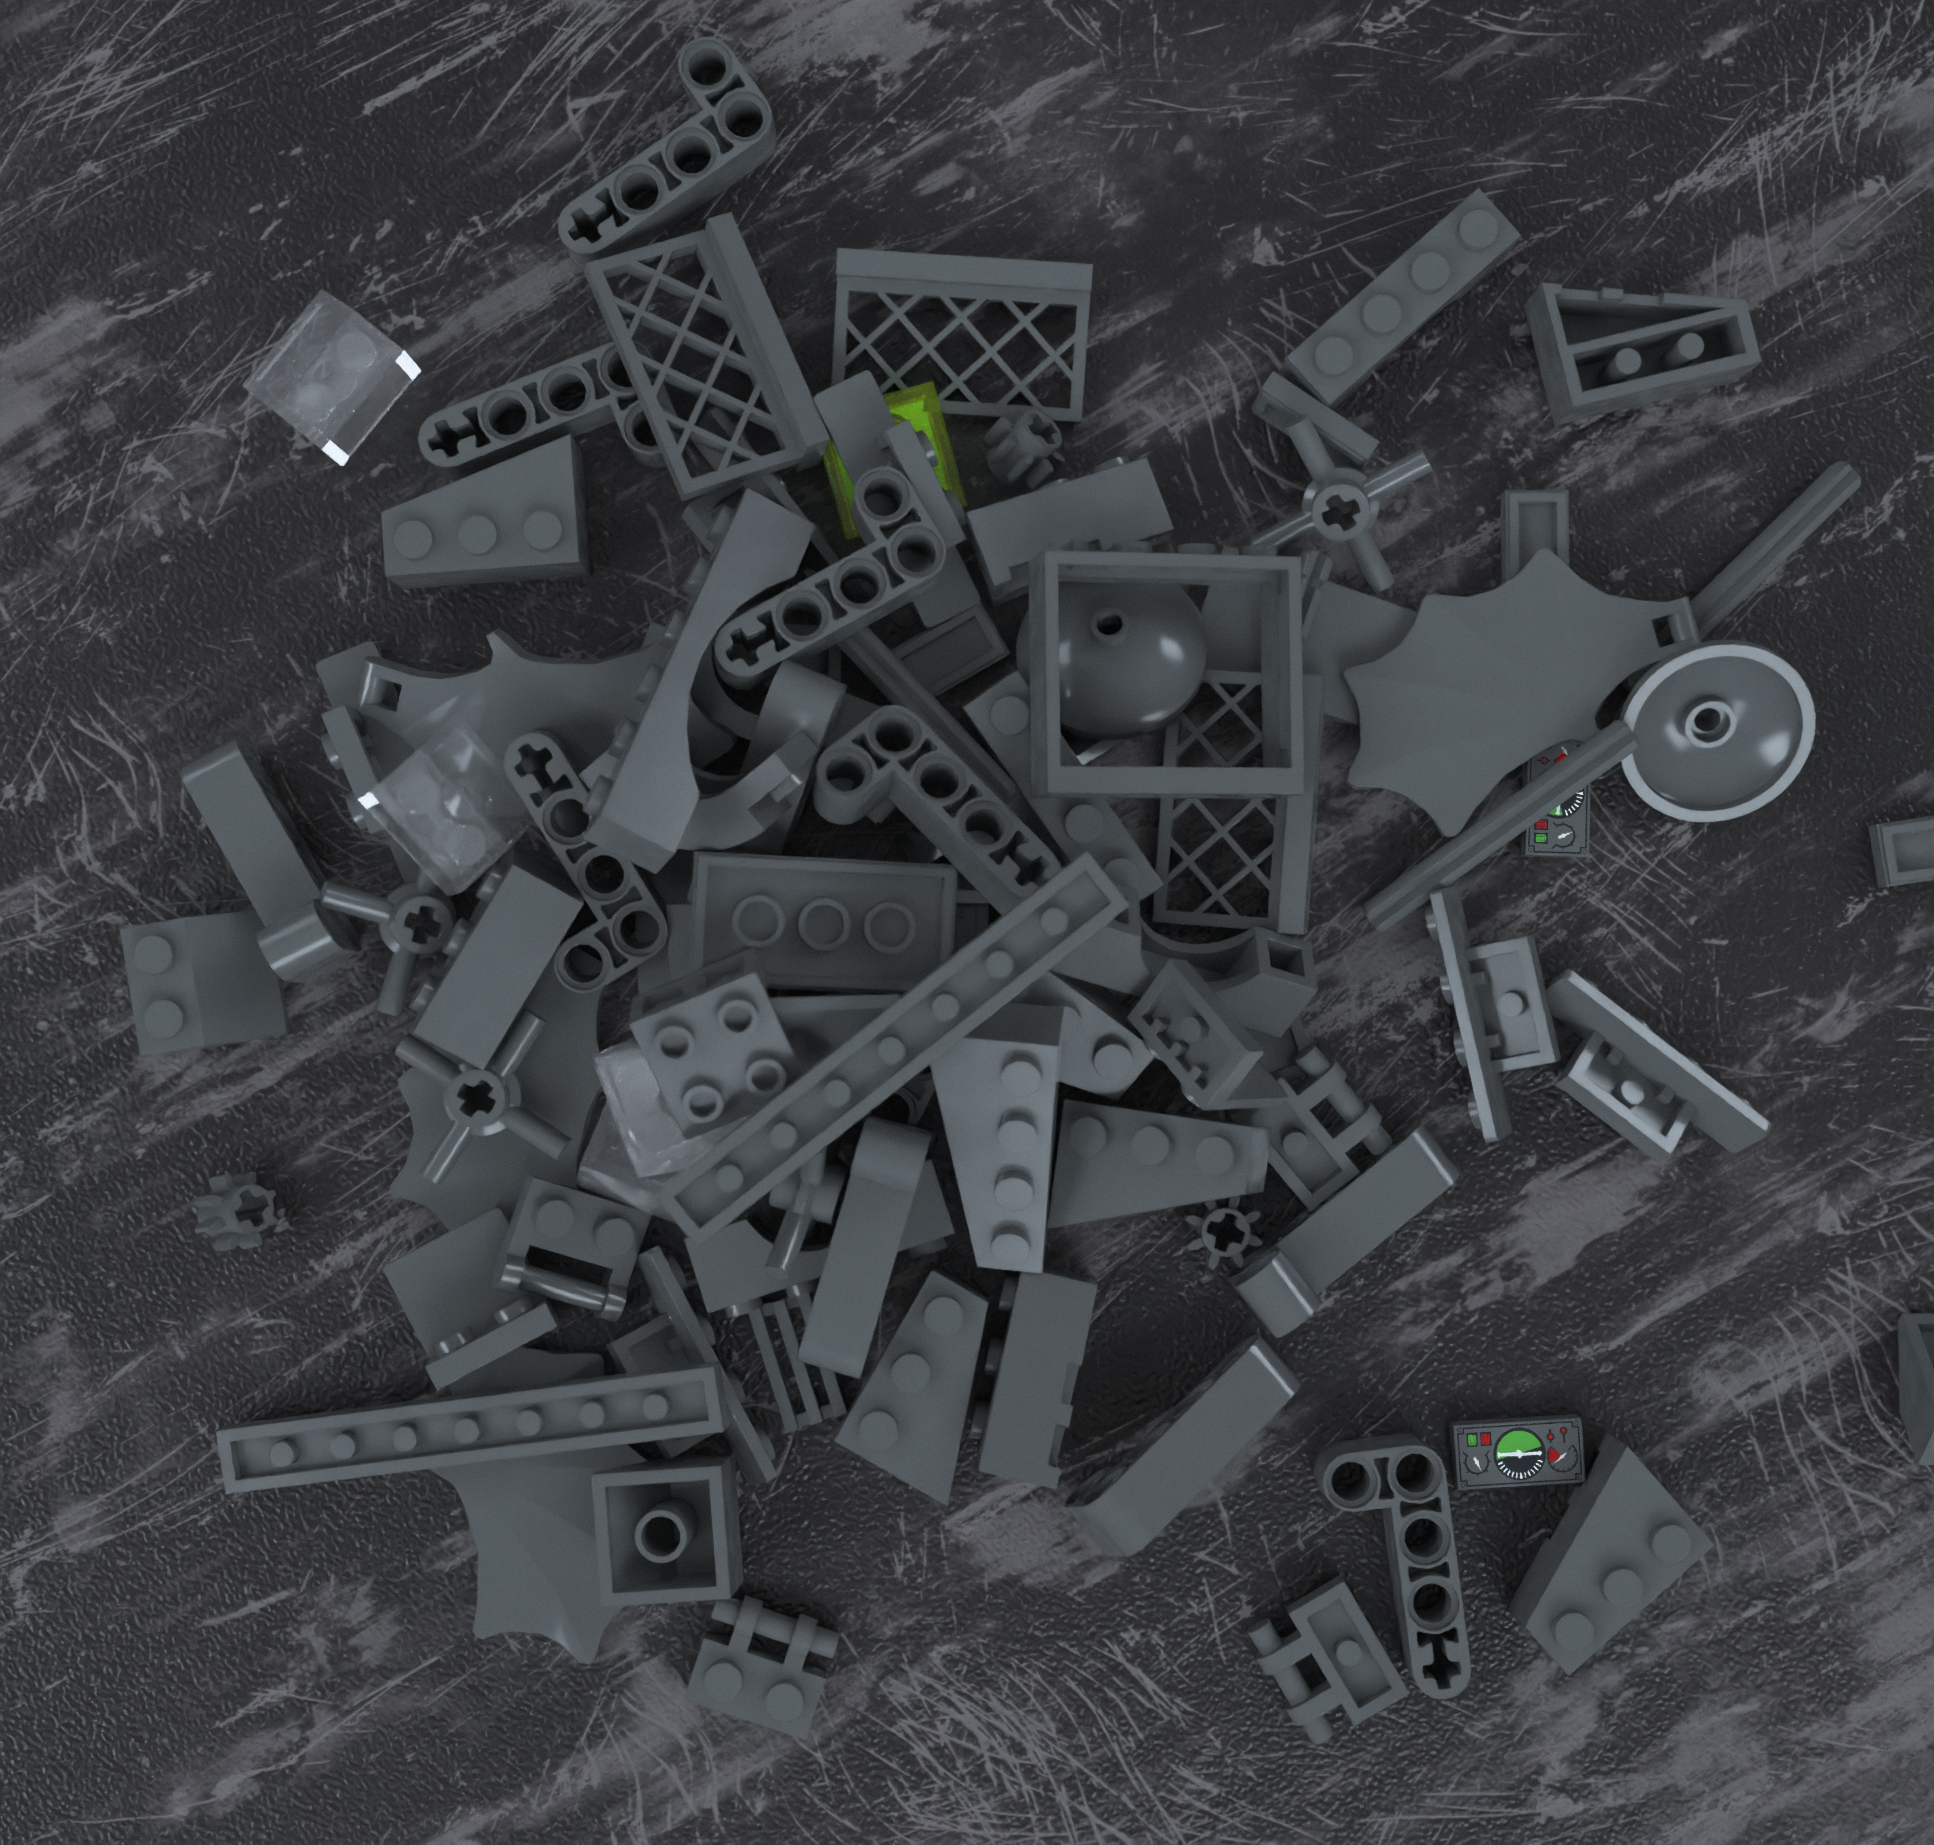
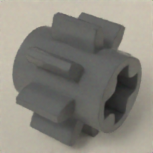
M1015 407L1011 408L1004 417H1000L983 437L988 444L993 446L986 457L989 469L998 480L1010 487H1021L1027 482L1032 490H1036L1065 461L1055 451L1062 443V435L1059 428L1051 418L1037 410H1028L1021 415Z
M253 1171L237 1174L234 1179L229 1173L212 1176L209 1178V1183L213 1192L203 1197L193 1198L192 1203L198 1207L197 1217L199 1222L194 1230L196 1233L205 1232L207 1235L216 1238L215 1251L233 1250L237 1245L242 1249L259 1247L262 1245L259 1231H262L267 1226L278 1224V1219L273 1216L274 1204L272 1199L276 1192L275 1190L267 1191L263 1187L256 1185V1173Z
M1239 1196L1226 1198L1225 1203H1216L1215 1200L1203 1202L1205 1208L1199 1215L1193 1213H1184L1183 1215L1187 1222L1196 1226L1197 1235L1189 1238L1185 1245L1189 1251L1206 1246L1209 1249L1206 1256V1265L1210 1269L1214 1270L1218 1265L1220 1256L1230 1257L1241 1268L1244 1266V1260L1240 1252L1247 1244L1262 1246L1263 1241L1250 1233L1249 1226L1261 1214L1257 1209H1248L1242 1213L1237 1211L1236 1209L1240 1201ZM1229 1213V1222L1238 1228L1237 1234L1234 1238L1223 1237L1220 1245H1215L1216 1237L1207 1230L1210 1221L1221 1222L1225 1214Z

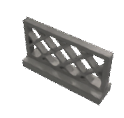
M732 212L708 218L704 230L586 263L585 276L682 501L794 466L795 471L799 472L820 464L831 439ZM696 253L705 274L698 290L664 274L670 260ZM655 264H659L656 270L651 267H648ZM628 273L649 283V286L639 307L613 296L606 279ZM709 286L713 292L714 297L706 294V291ZM657 288L691 303L681 327L647 311ZM699 307L725 320L729 333L723 346L688 331ZM623 317L632 321L628 329ZM640 325L674 340L663 364L637 352L633 338ZM733 342L735 343V346L739 354L730 350ZM682 344L716 360L705 384L671 368ZM723 364L749 376L754 390L748 403L713 388ZM647 374L656 377L653 387ZM664 381L699 397L688 422L662 410L657 396ZM757 399H759L764 411L754 407ZM706 401L741 417L730 441L695 426ZM749 420L772 431L781 450L760 456L737 445L747 421ZM671 431L682 435L678 444ZM689 439L724 455L716 471L691 478L682 457ZM731 458L741 462L727 467Z
M837 248V288L831 387L844 381L846 368L864 351H867L889 376V379L879 387L882 396L895 384L903 394L911 393L901 379L929 354L952 383L933 400L924 399L922 412L1000 418L1004 417L1011 408L1015 407L1021 415L1028 410H1037L1047 415L1054 422L1081 423L1093 264ZM850 293L877 294L893 313L866 339L849 320ZM888 295L908 296L911 298L898 308ZM923 298H940L956 318L928 343L905 314ZM951 299L971 300L974 302L961 312ZM986 302H1002L1019 323L991 347L968 318ZM1014 303L1034 304L1037 306L1025 316ZM1049 306L1076 307L1075 333L1054 350L1031 322ZM900 321L923 348L895 373L871 345L896 322ZM962 324L984 349L985 353L958 377L934 349ZM1025 328L1048 357L1021 381L997 352ZM849 330L860 344L847 355ZM1074 344L1071 370L1060 356ZM990 359L996 363L1015 385L996 404L980 403L964 384L967 379ZM1053 362L1071 382L1069 408L1043 407L1027 388ZM958 388L969 402L947 401L945 399ZM1021 392L1032 406L1009 405L1008 403ZM883 396L884 400L894 398V397H884V396Z
M1206 670L1202 683H1209L1224 699L1226 704L1199 728L1184 710L1168 722L1165 731L1163 767H1178L1179 756L1197 740L1202 743L1222 767H1235L1262 744V731L1238 705L1258 686H1262L1261 673ZM1303 674V795L1276 799L1275 815L1263 802L1266 799H1250L1251 802L1225 825L1220 822L1201 799L1186 798L1175 808L1176 798H1161L1156 874L1164 885L1154 891L1152 922L1249 929L1256 925L1277 931V933L1304 935L1308 932L1327 682L1325 676ZM1221 684L1245 685V687L1232 698ZM1233 710L1256 738L1232 759L1227 761L1204 734ZM1182 721L1192 734L1180 744ZM1194 803L1217 832L1193 853L1189 854L1173 836L1174 820ZM1255 808H1258L1274 826L1273 843L1253 859L1229 831ZM1223 837L1247 865L1219 889L1198 865L1196 860ZM1173 848L1183 861L1171 871ZM1272 854L1271 875L1269 878L1259 867V864ZM1189 867L1213 895L1194 911L1169 910L1170 882ZM1251 871L1269 890L1267 917L1242 915L1225 896L1230 889ZM1219 901L1229 914L1208 913L1205 911L1215 902Z

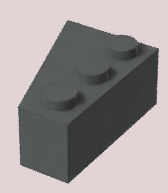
M1541 283L1524 304L1554 426L1734 383L1762 362L1746 299L1674 293L1649 296L1625 294L1623 289L1602 288L1600 291L1565 289L1562 288V284Z
M571 434L381 512L385 576L402 589L591 576L583 453Z
M1128 456L1117 457L1095 467L1092 470L1093 474L1070 481L1068 478L1059 479L1039 487L1034 492L968 511L966 517V538L992 606L995 607L1029 594L1028 561L1042 551L1049 550V543H1069L1072 540H1083L1088 542V551L1113 552V544L1120 542L1152 543V547L1168 542L1174 527L1147 457L1133 462L1129 461Z
M515 838L500 864L494 862L483 878L475 895L480 900L469 920L460 918L449 935L442 950L443 953L449 956L438 976L435 977L428 973L419 985L409 1005V1008L417 1011L413 1028L414 1034L484 1070L584 904L583 896L563 865Z
M1048 970L1009 1001V1003L1064 1008L1059 1082L1118 1101L1155 1057L1144 1046V1037L1127 1018L1132 1010L1097 984Z
M1064 1100L1047 1229L1264 1192L1272 1127L1090 1100Z
M932 1262L849 1407L848 1413L845 1414L838 1426L834 1441L948 1507L988 1308V1293Z
M1043 1266L1042 1273L1018 1271L1017 1276L1005 1274L997 1308L998 1312L1008 1314L1003 1338L991 1336L983 1368L984 1375L993 1377L988 1401L976 1399L968 1434L969 1438L979 1440L978 1471L1057 1489L1061 1468H1057L1056 1464L1064 1430L1069 1428L1073 1406L1070 1403L1078 1369L1082 1366L1098 1287L1095 1278Z
M1607 1432L1597 1448L1600 1453L1585 1477L1586 1482H1583L1581 1486L1576 1485L1567 1501L1570 1506L1551 1539L1547 1537L1507 1606L1568 1676L1714 1546V1543L1630 1448Z

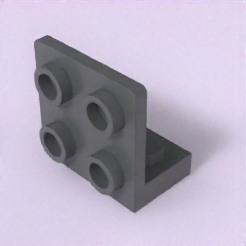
M756 946L637 995L632 999L629 1026L683 1137L686 1139H693L753 1114L804 1073L767 993L766 967Z
M1169 959L1127 1017L1144 1037L1143 1044L1146 1049L1166 1064L1180 1081V1088L1185 1097L1196 1106L1202 1108V1110L1281 1107L1288 1098V1094L1258 1060L1264 1053L1263 1049L1187 960Z
M493 1208L389 1262L384 1267V1273L429 1358L425 1369L436 1390L558 1327L559 1318L548 1297L520 1289L510 1294L492 1288L494 1268L510 1225L501 1208ZM526 1256L525 1264L531 1265Z

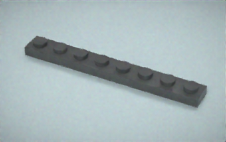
M1085 849L658 1188L654 1196L698 1248L1123 912L1130 904Z
M720 1361L229 1424L216 1430L225 1494L719 1433L724 1432L730 1424Z

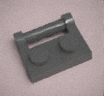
M527 1174L494 1268L492 1288L513 1294L517 1289L594 1310L595 1318L615 1323L620 1318L625 1307L627 1286L652 1213L645 1209ZM529 1246H535L606 1267L601 1284H594L525 1264V1257Z

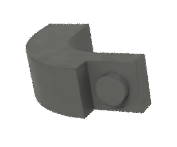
M804 731L799 732L756 768L740 775H715L700 770L691 764L700 797L677 848L692 851H713L740 845L765 831L792 806L785 796L807 779L800 767L819 752ZM609 749L578 775L589 790H591L600 774L608 778L612 774L618 759L608 754Z

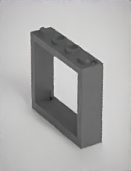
M1072 540L1069 543H1049V550L1042 551L1028 561L1031 798L1283 799L1304 794L1301 557L1277 556V549L1265 548V545L1243 546L1239 548V555L1216 554V546L1208 543L1176 546V553H1153L1152 543L1141 541L1113 544V552L1088 551L1087 541ZM1058 582L1260 586L1263 767L1061 766Z

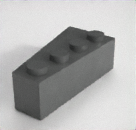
M1008 1002L930 1064L977 1267L1042 1273L1051 1201L1064 1019L1063 1007Z

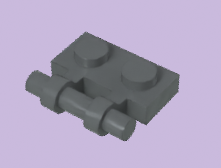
M1314 1043L1302 1048L1294 1057L1296 1063L1307 1075L1305 1081L1293 1089L1278 1070L1272 1074L1274 1079L1288 1094V1098L1281 1107L1228 1109L1230 1116L1235 1122L1272 1127L1268 1162L1309 1211L1313 1210L1360 1173L1357 1165L1346 1153L1348 1150L1362 1141L1372 1155H1378L1385 1151L1393 1142L1391 1136L1380 1124L1382 1115L1370 1101L1362 1102L1345 1082L1347 1077L1345 1070L1336 1059H1326ZM1325 1098L1342 1117L1341 1122L1330 1131L1326 1129L1311 1111L1314 1106Z
M1340 1575L1285 1607L1298 1629L1287 1637L1280 1638L1269 1618L1256 1622L1247 1631L1258 1649L1255 1659L1265 1675H1273L1288 1700L1284 1708L1292 1722L1296 1726H1303L1314 1745L1325 1742L1335 1733L1325 1713L1342 1704L1353 1725L1356 1726L1410 1694ZM1311 1653L1327 1679L1316 1687H1309L1296 1665V1662Z
M745 1595L743 1601L735 1598L716 1600L711 1619L735 1626L731 1639L706 1632L684 1700L806 1740L826 1680L827 1671L806 1665L804 1662L808 1651L833 1659L840 1633L816 1626L818 1619L801 1613L798 1619L762 1608V1600ZM753 1633L789 1644L786 1656L782 1657L749 1646Z

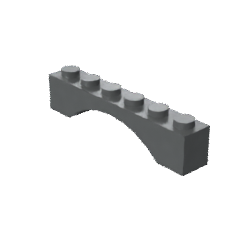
M749 488L746 489L733 509L724 504L721 506L705 538L715 544L709 559L702 556L697 558L682 588L683 592L692 596L685 612L675 608L659 638L658 644L668 649L660 666L652 662L649 664L634 693L633 698L643 703L636 721L634 722L626 717L609 748L608 754L618 759L610 778L602 774L598 776L584 803L582 811L592 815L583 839L655 874L675 854L700 797L690 764L686 728L690 689L700 658L709 643L729 621L784 591L795 577L817 526L816 524Z

